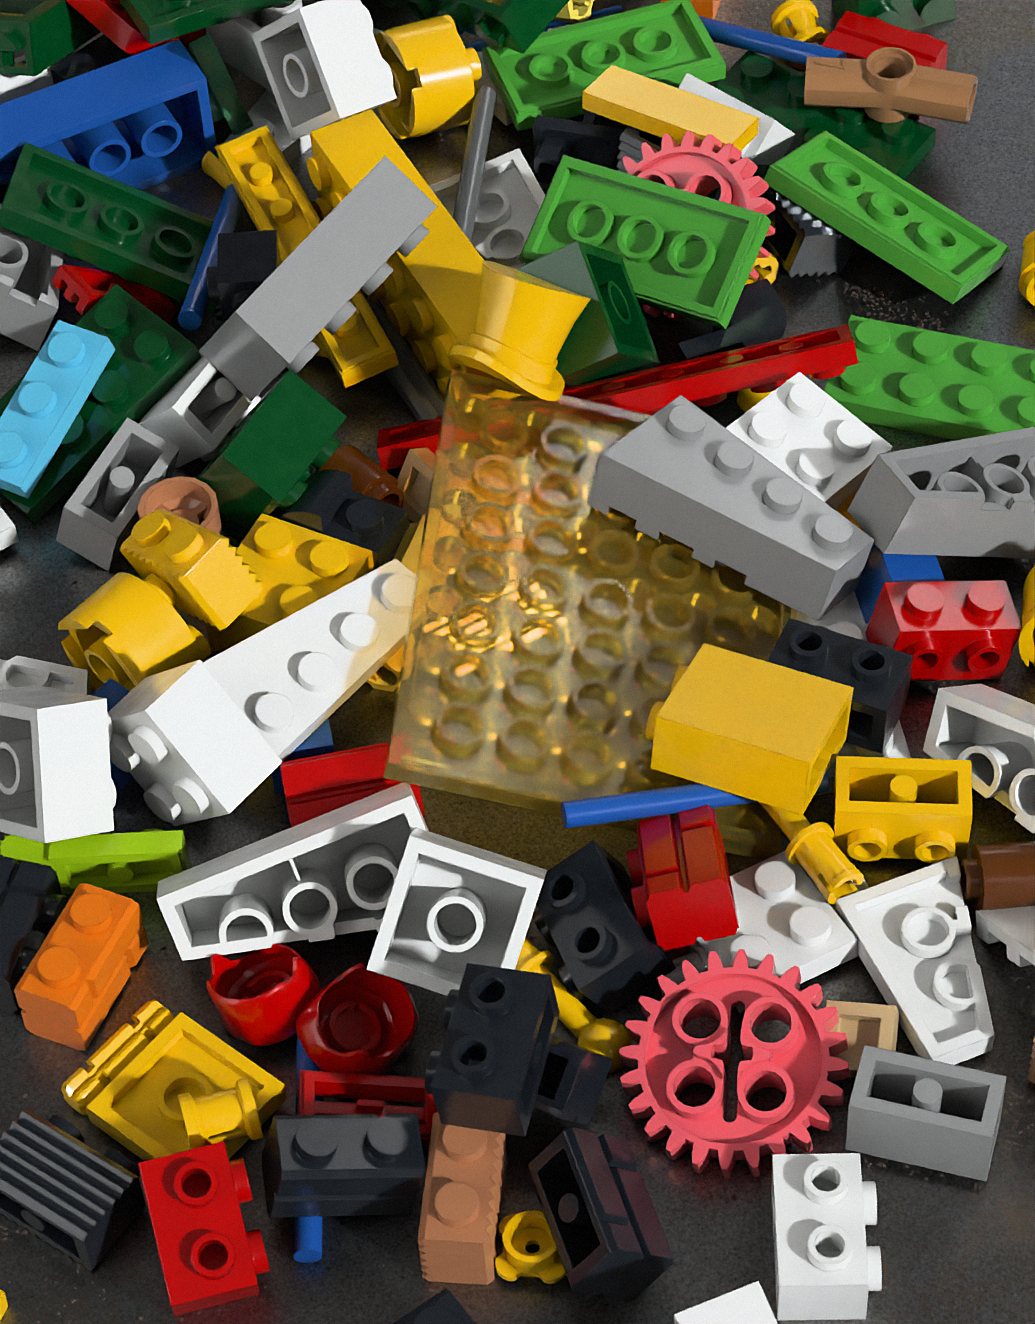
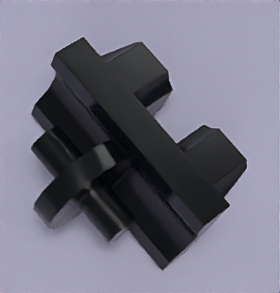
M586 111L583 122L537 115L533 124L534 166L537 181L551 184L563 155L618 171L619 168L616 166L620 159L617 157L621 151L618 148L622 142L619 138L625 130L603 126V116Z

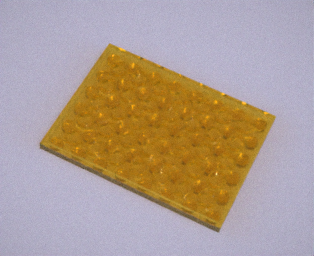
M451 370L446 388L383 778L562 816L561 802L696 783L651 769L653 741L646 739L645 731L653 705L658 700L666 701L670 695L671 685L677 669L681 664L689 666L703 643L767 662L788 619L796 620V610L745 585V574L729 566L715 565L714 568H711L692 558L693 548L663 533L656 540L634 529L637 520L613 508L606 515L587 505L601 453L652 415L562 395L557 401H548L501 380ZM759 802L712 808L716 813L725 852L760 860H766L777 855L781 843V829ZM678 813L669 815L672 818H677ZM652 817L599 825L636 832L635 827L638 826L639 820Z

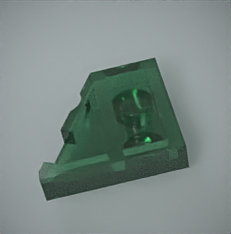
M208 33L189 43L186 50L207 80L213 123L223 120L234 136L253 127L254 125L211 35Z

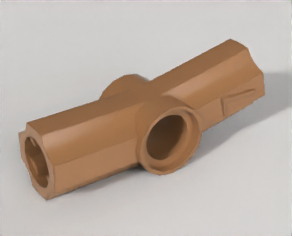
M885 47L875 50L867 59L807 57L804 106L863 108L870 118L883 123H896L906 119L910 114L968 124L973 111L978 77L966 73L916 65L915 58L910 52L896 47Z

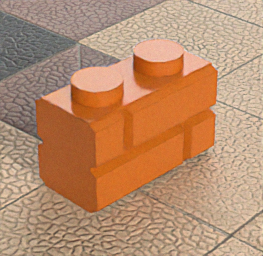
M79 883L14 989L18 1005L22 1008L21 1015L26 1030L34 1035L78 1051L87 1050L130 977V968L137 965L149 945L145 927L142 926L143 917L139 903L117 893L87 883Z

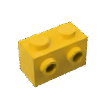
M836 756L833 790V841L846 857H852L860 861H876L881 858L919 859L931 864L954 858V856H957L958 861L967 859L973 817L971 760Z

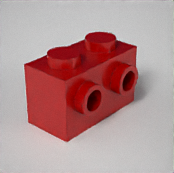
M1005 580L884 582L865 635L870 643L885 645L894 650L913 655L910 681L1001 679L1019 638L1022 626Z
M222 1141L139 1162L140 1174L174 1316L259 1295L260 1291L256 1275L270 1272L260 1228L246 1232L239 1204L253 1201L243 1158L229 1161L225 1143Z

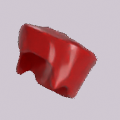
M279 943L272 944L271 948L260 949L234 960H229L220 954L211 955V979L206 981L209 996L217 1008L225 1029L235 1039H241L249 1045L268 1046L284 1041L296 1033V1019L307 1003L321 990L319 980L308 962L292 948Z
M360 963L347 969L343 974L317 992L296 1019V1033L309 1058L322 1071L384 1075L394 1066L405 1047L415 1036L419 1015L413 997L403 982L367 970V967Z

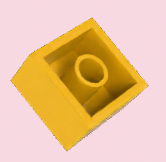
M261 513L237 548L236 553L243 556L242 562L249 564V571L256 573V579L263 582L262 592L227 628L219 631L216 626L212 627L210 623L206 624L210 648L221 653L374 570L372 551Z

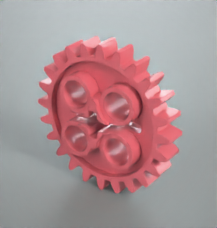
M686 131L680 146L676 139L666 133L662 137L661 151H657L644 142L641 144L642 161L637 163L627 156L622 158L628 172L627 174L705 197L714 189L721 188V195L718 201L765 215L775 210L774 204L766 198L759 197L769 188V185L760 176H753L758 169L757 165L747 157L740 159L742 152L731 143H727L722 147V142L712 134H708L701 143L698 136L691 131ZM771 225L766 236L775 234V228ZM761 246L757 258H769L770 253ZM752 267L748 278L757 279L759 274ZM639 303L640 306L642 305V311L654 318H657L662 309ZM663 310L666 317L673 321H679L681 315Z
M745 949L738 950L733 967L723 968L715 951L709 952L708 971L699 973L687 959L682 961L685 981L678 985L671 979L660 975L657 979L663 998L658 1001L641 995L638 999L640 1009L648 1019L647 1022L627 1020L625 1024L628 1036L639 1043V1045H630L619 1049L622 1064L635 1068V1070L620 1077L625 1093L640 1094L628 1104L634 1119L652 1116L644 1128L648 1141L652 1143L669 1134L666 1145L668 1159L675 1161L690 1149L692 1150L694 1171L699 1174L706 1168L711 1158L719 1159L724 1179H730L736 1160H746L752 1175L759 1177L761 1173V1157L768 1154L771 1156L772 1154H787L785 1146L791 1142L808 1153L812 1151V1140L807 1128L810 1125L825 1131H830L832 1128L831 1117L822 1105L843 1106L845 1102L844 1090L830 1081L850 1078L849 1062L833 1057L848 1049L846 1033L828 1032L839 1022L838 1011L835 1006L816 1010L823 999L822 987L817 983L799 991L801 974L800 968L797 966L787 970L780 978L777 977L774 956L771 954L766 955L758 969L749 968ZM740 1004L745 1007L740 1035L745 1060L740 1061L738 1066L737 1117L733 1122H726L723 1118L727 1105L729 1086L724 1065H728L731 1060L732 1009ZM708 1016L720 1022L719 1028L715 1033L707 1038L697 1039L684 1033L688 1023L697 1017ZM770 1020L782 1021L790 1027V1032L778 1042L767 1043L760 1041L754 1036V1033L759 1025ZM694 1083L708 1084L715 1089L713 1097L704 1105L697 1107L686 1106L678 1101L680 1093L685 1087ZM773 1087L782 1091L786 1097L778 1108L772 1111H760L749 1105V1099L754 1092L761 1088Z

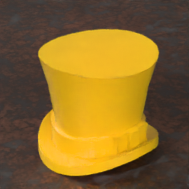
M483 261L481 294L474 333L469 334L467 345H453L447 358L466 367L481 370L541 399L557 401L562 396L565 382L562 375L556 370L558 364L556 358L574 323L591 299L517 269L496 262Z

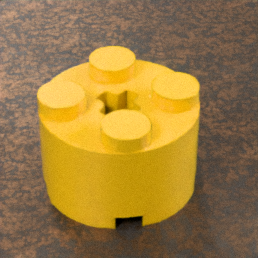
M445 14L389 28L374 34L380 54L391 68L393 88L397 99L377 108L386 127L396 138H415L469 124L475 96L474 81L481 78L482 68L476 50L472 47H464L450 15Z
M126 572L115 574L58 623V630L69 631V635L61 641L66 655L74 667L88 670L91 688L95 692L110 678L131 691L145 677L199 659L203 663V660L211 654V648L207 639L195 627L185 623L172 606L176 602L172 590L161 578L154 574H149L143 580Z

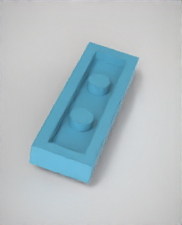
M60 320L57 321L0 417L1 489L29 498L115 351L108 337Z

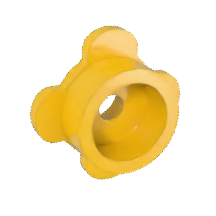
M536 1210L523 1211L518 1214L508 1215L500 1222L499 1235L503 1238V1250L495 1259V1270L502 1279L515 1281L521 1276L539 1277L544 1283L553 1284L560 1281L566 1275L543 1212ZM536 1244L539 1246V1250L536 1253H529L526 1251V1247Z

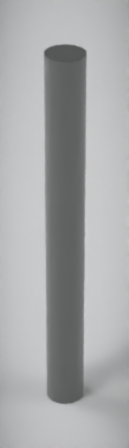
M480 86L475 90L453 212V219L470 242H472L497 96L496 91L489 86Z

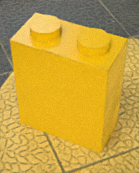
M703 643L690 665L681 664L677 669L671 685L670 695L666 701H656L651 709L645 731L646 739L653 741L651 769L803 815L819 788L826 770L828 772L846 741L854 687Z

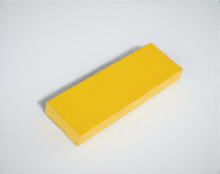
M611 65L583 91L582 95L583 109L661 138L663 134L668 133L680 145L685 132L691 131L700 138L701 143L708 134H712L722 142V147L727 143H731L742 151L758 135L759 117L614 65Z

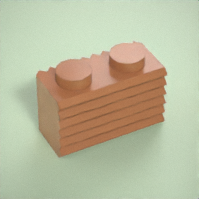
M438 1112L433 1114L417 1240V1243H419L418 1250H420L419 1257H421L420 1264H422L421 1271H423L422 1278L431 1282L488 1285L495 1280L494 1268L496 1254H498L497 1242L500 1240L501 1204L504 1202V1178H506V1165H508L505 1134L441 1124Z

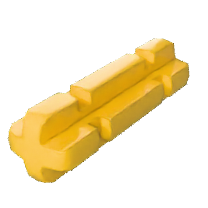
M156 1000L146 1002L131 1017L135 1022L132 1026L128 1023L123 1024L85 1061L90 1066L86 1071L83 1068H78L62 1084L61 1091L65 1101L80 1114L88 1115L86 1106L175 1018L168 1008Z

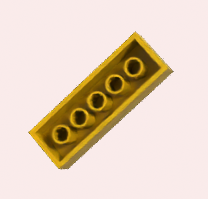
M369 109L311 131L312 157L307 158V168L311 180L317 188L318 198L312 201V206L321 222L384 156L437 206L422 222L430 232L406 257L398 250L389 257L386 263L394 271L369 298L373 302L380 300L386 309L388 319L400 336H405L411 344L413 354L427 374L431 373L435 378L439 391L454 411L461 412L532 396V394L481 370L466 367L447 358L453 345H467L469 334L474 333L481 294L482 262L484 259L374 111Z

